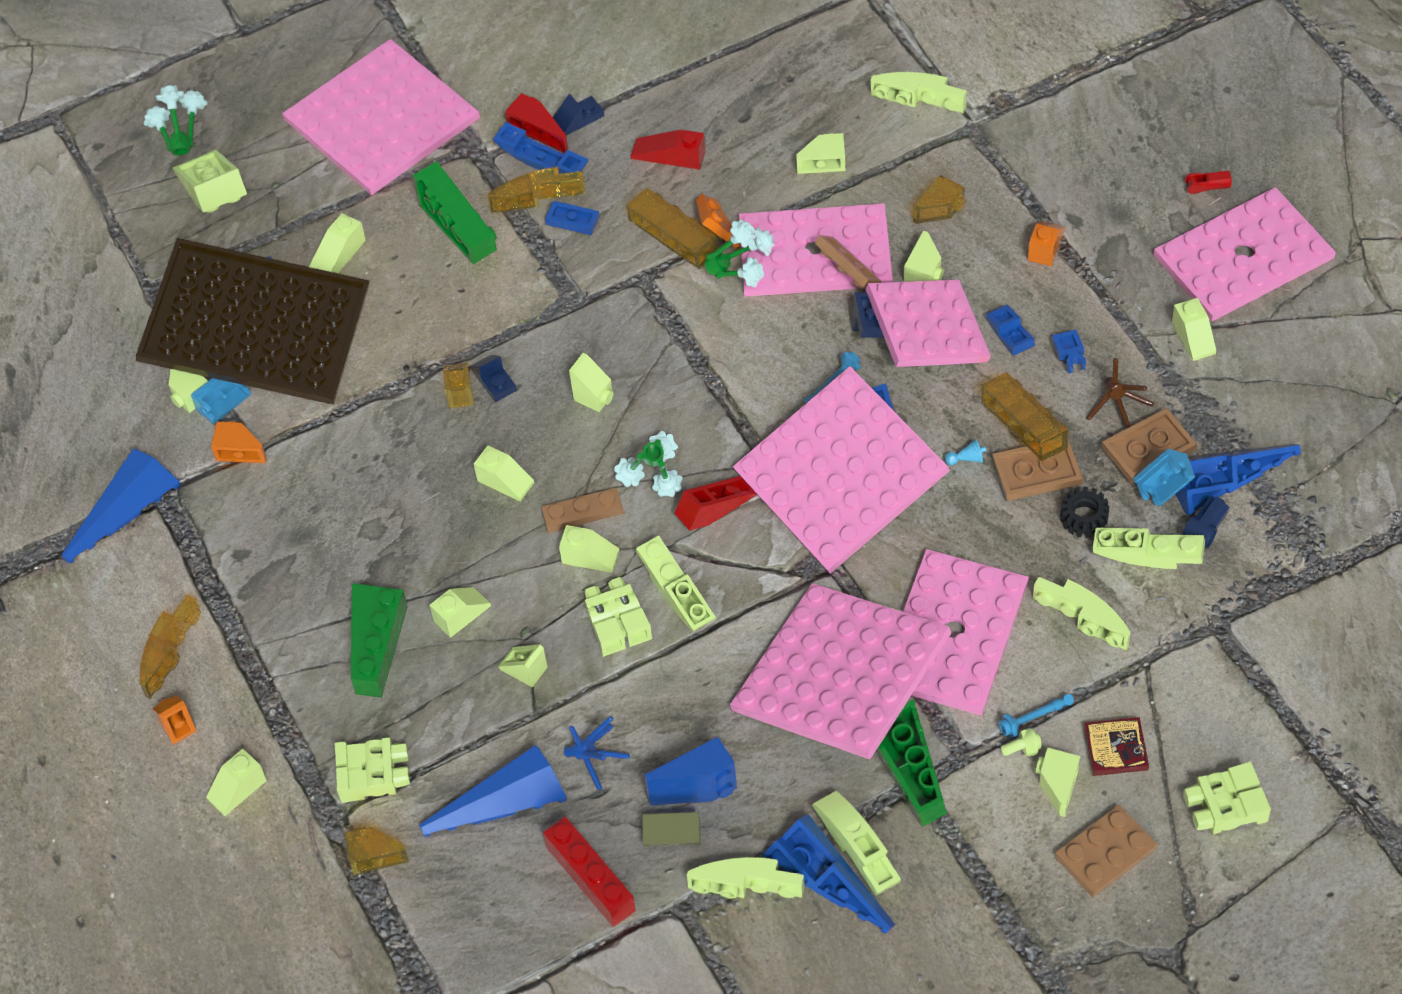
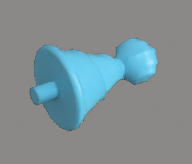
M974 439L958 454L956 452L947 453L945 461L951 466H954L958 460L983 463L982 453L986 452V447L980 448L977 439Z

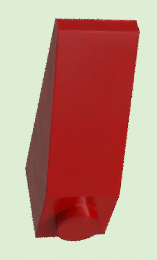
M521 93L505 111L507 123L525 130L526 136L564 154L568 150L565 133L543 104L536 98Z
M680 129L636 138L630 157L634 160L700 170L706 153L704 133Z
M741 476L684 490L674 514L691 531L709 526L755 497L757 493Z

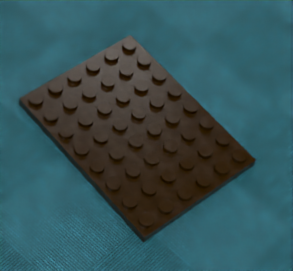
M177 238L137 350L136 361L334 405L369 289L370 280Z

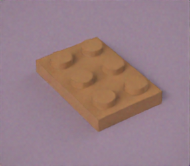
M1165 408L1102 441L1101 448L1132 484L1134 483L1133 478L1165 450L1171 449L1189 454L1196 450L1197 443L1172 413Z
M1068 437L992 454V461L1006 501L1082 485L1083 477Z
M1118 805L1055 852V859L1094 898L1154 852L1158 844Z

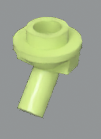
M1028 728L1019 733V739L1001 746V751L1005 756L1022 749L1025 756H1035L1038 753V749H1041V738L1032 728Z

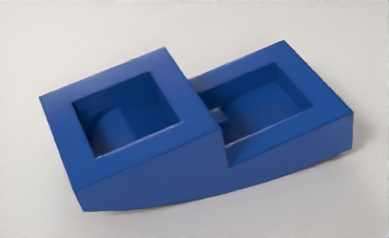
M1008 304L986 314L992 329L1013 356L1035 346L1034 338L1021 325L1019 315Z

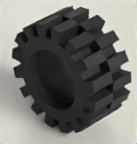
M1079 487L1074 488V494L1069 491L1067 497L1064 496L1061 503L1060 520L1061 523L1063 522L1064 529L1069 528V533L1072 535L1076 531L1077 537H1082V533H1086V538L1091 537V532L1095 535L1096 528H1105L1108 522L1109 505L1107 498L1104 499L1102 492L1097 495V489L1092 488L1090 492L1088 487H1083V491H1080ZM1088 507L1095 514L1091 517H1081L1075 513V509Z

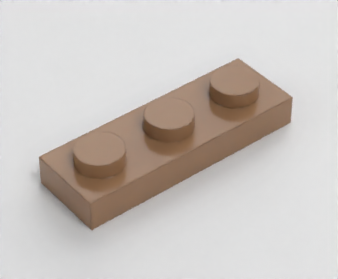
M819 235L815 244L822 249L821 254L828 259L834 260L841 272L849 274L854 279L853 283L856 286L866 289L868 283L882 282L834 237Z
M617 487L541 506L548 533L565 529L566 525L577 526L624 514Z

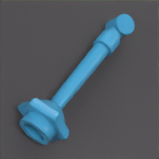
M851 351L840 354L842 366L819 389L817 388L812 395L804 399L805 404L848 367H851L854 371L860 369L859 357Z
M1066 694L1061 699L1057 698L1050 701L1049 704L1017 719L1009 714H1004L1000 716L1001 720L998 721L999 729L1004 736H1009V738L1015 737L1018 734L1019 725L1052 711H1058L1063 706L1073 704L1074 697L1071 694Z

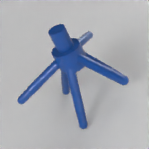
M612 716L604 720L584 740H580L574 726H570L569 730L575 743L573 746H568L564 749V754L567 758L575 756L579 760H584L591 778L599 791L602 789V786L589 758L602 761L606 757L630 758L628 753L595 750L594 743L613 728V725L609 724L613 720Z

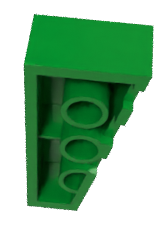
M437 161L413 175L419 206L472 264L497 250L495 242L497 236L494 230L485 224Z
M352 583L351 681L357 695L378 698L383 696L408 608L403 590Z
M912 699L905 704L876 751L920 824L924 827L946 815L947 811L915 701Z

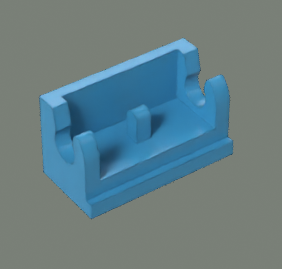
M212 378L193 392L191 397L195 410L214 425L251 395V391L244 385Z
M1167 449L1133 479L1137 483L1139 492L1145 501L1150 498L1149 492L1154 504L1162 506L1194 479L1195 475L1186 453Z

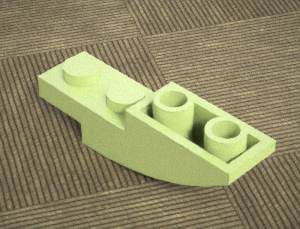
M893 72L874 75L871 78V95L912 107H916L918 101L960 113H963L966 108L967 90L949 86L947 77L918 72Z
M1096 528L1093 553L1133 565L1177 569L1178 563H1203L1205 538L1204 535H1150L1149 529Z
M660 536L636 548V553L650 573V579L672 610L692 632L716 619L688 574L685 575Z
M1038 577L1034 584L1033 599L1043 606H1050L1060 610L1068 617L1078 618L1077 629L1081 630L1084 634L1100 638L1113 647L1127 650L1131 632L1119 615L1105 601L1069 579L1064 587Z
M835 791L813 803V808L842 852L847 851L875 896L901 881V878L886 857L888 851L859 812L839 792Z
M726 859L701 865L689 870L687 873L689 889H693L701 894L708 892L718 893L730 899L736 897L744 898L746 888H750L757 893H778L785 898H794L795 896L802 898L804 892V875L779 871L778 860Z

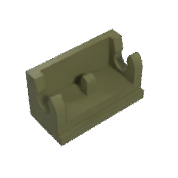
M699 812L642 814L644 847L674 844L701 845Z

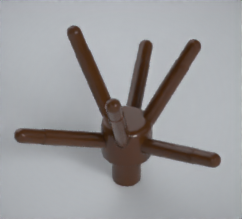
M1114 358L1113 375L1105 380L1106 391L1102 395L1101 401L1088 414L1087 419L1091 420L1103 405L1112 398L1116 400L1125 426L1129 427L1130 422L1121 398L1127 396L1149 406H1154V402L1127 391H1146L1147 386L1122 384L1118 380V359Z

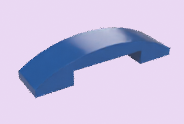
M507 122L503 124L493 138L497 145L516 159L554 176L576 179L588 163L587 158L567 150L563 154L527 138L525 130Z

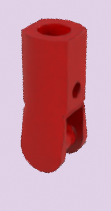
M1230 171L1190 173L1185 177V182L1189 184L1187 190L1190 194L1227 189L1232 186Z

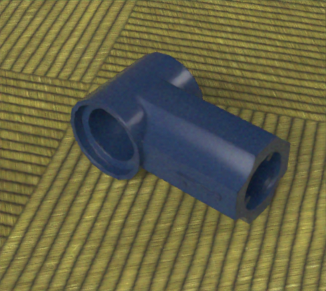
M1217 496L1214 498L1209 497L1197 516L1190 518L1182 535H1204V548L1208 549L1216 536L1217 528L1229 512V506L1223 499Z

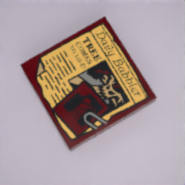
M1140 717L1084 723L1093 776L1149 770Z

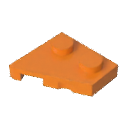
M702 193L696 199L702 224L726 242L729 241L733 235L730 232L732 228L731 222L721 209L720 203L715 198H708ZM741 243L733 244L732 246L737 249Z

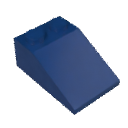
M718 737L644 775L648 802L651 806L710 802L718 798H726L737 789L735 762Z

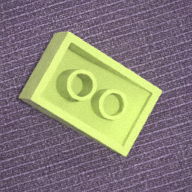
M217 150L173 167L175 174L191 199L203 213L216 211L219 206L225 203L237 202L242 196L247 194L238 168Z

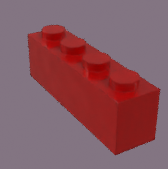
M566 816L543 832L548 851L612 927H615L636 911L633 895Z

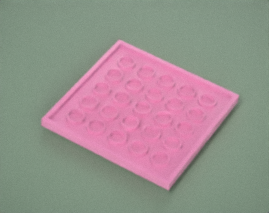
M391 39L282 113L283 119L371 196L480 119L478 110Z
M848 367L733 466L734 470L830 574L950 471L949 467L851 367Z
M812 583L731 702L730 707L733 712L871 759L950 636V628L947 625Z

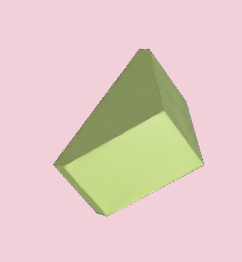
M541 645L513 647L498 668L533 687L548 668L544 648Z

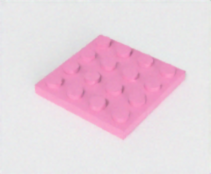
M959 280L868 283L866 292L896 367L985 363L989 361L991 357Z

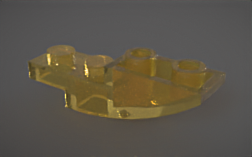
M553 167L514 178L488 193L491 213L539 207L538 200L586 194L583 171L559 174L558 167Z
M187 595L173 615L163 611L148 637L141 659L140 685L145 696L151 699L155 692L161 689L164 679L170 671L177 667L180 655L176 647L182 644L185 634L200 618L201 611L197 600Z

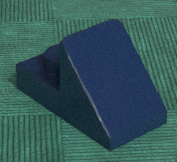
M569 94L553 116V119L567 136L604 117V110L592 96L577 102Z
M855 293L853 302V331H859L860 337L884 338L867 293Z
M490 355L470 366L471 371L495 403L517 391L516 384L503 369L500 356Z

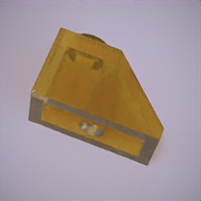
M940 175L913 206V222L920 224L951 219L957 211L960 212L966 203L965 187Z
M469 362L445 365L443 375L449 409L474 405Z
M358 827L344 833L349 863L354 875L409 863L404 844L374 827Z

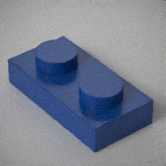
M553 201L545 220L546 225L592 235L600 215L597 210Z

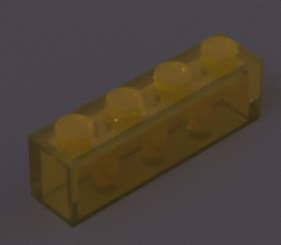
M646 188L627 204L628 220L697 269H701L705 265L707 254L719 248L718 237L714 232L704 228L695 218L684 214L676 205H671L665 201L659 193H654Z
M1005 372L981 385L982 404L1041 461L1068 448L1069 431L1067 426L1063 422H1059L1048 408H1044L1032 393H1028L1017 379H1014Z

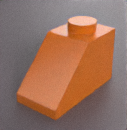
M1045 221L1036 223L1029 241L1028 261L1052 266L1066 226Z
M234 421L216 422L211 445L216 461L266 463L267 458L262 444L242 423Z
M177 695L162 700L157 706L152 708L158 723L173 745L197 731L185 703Z

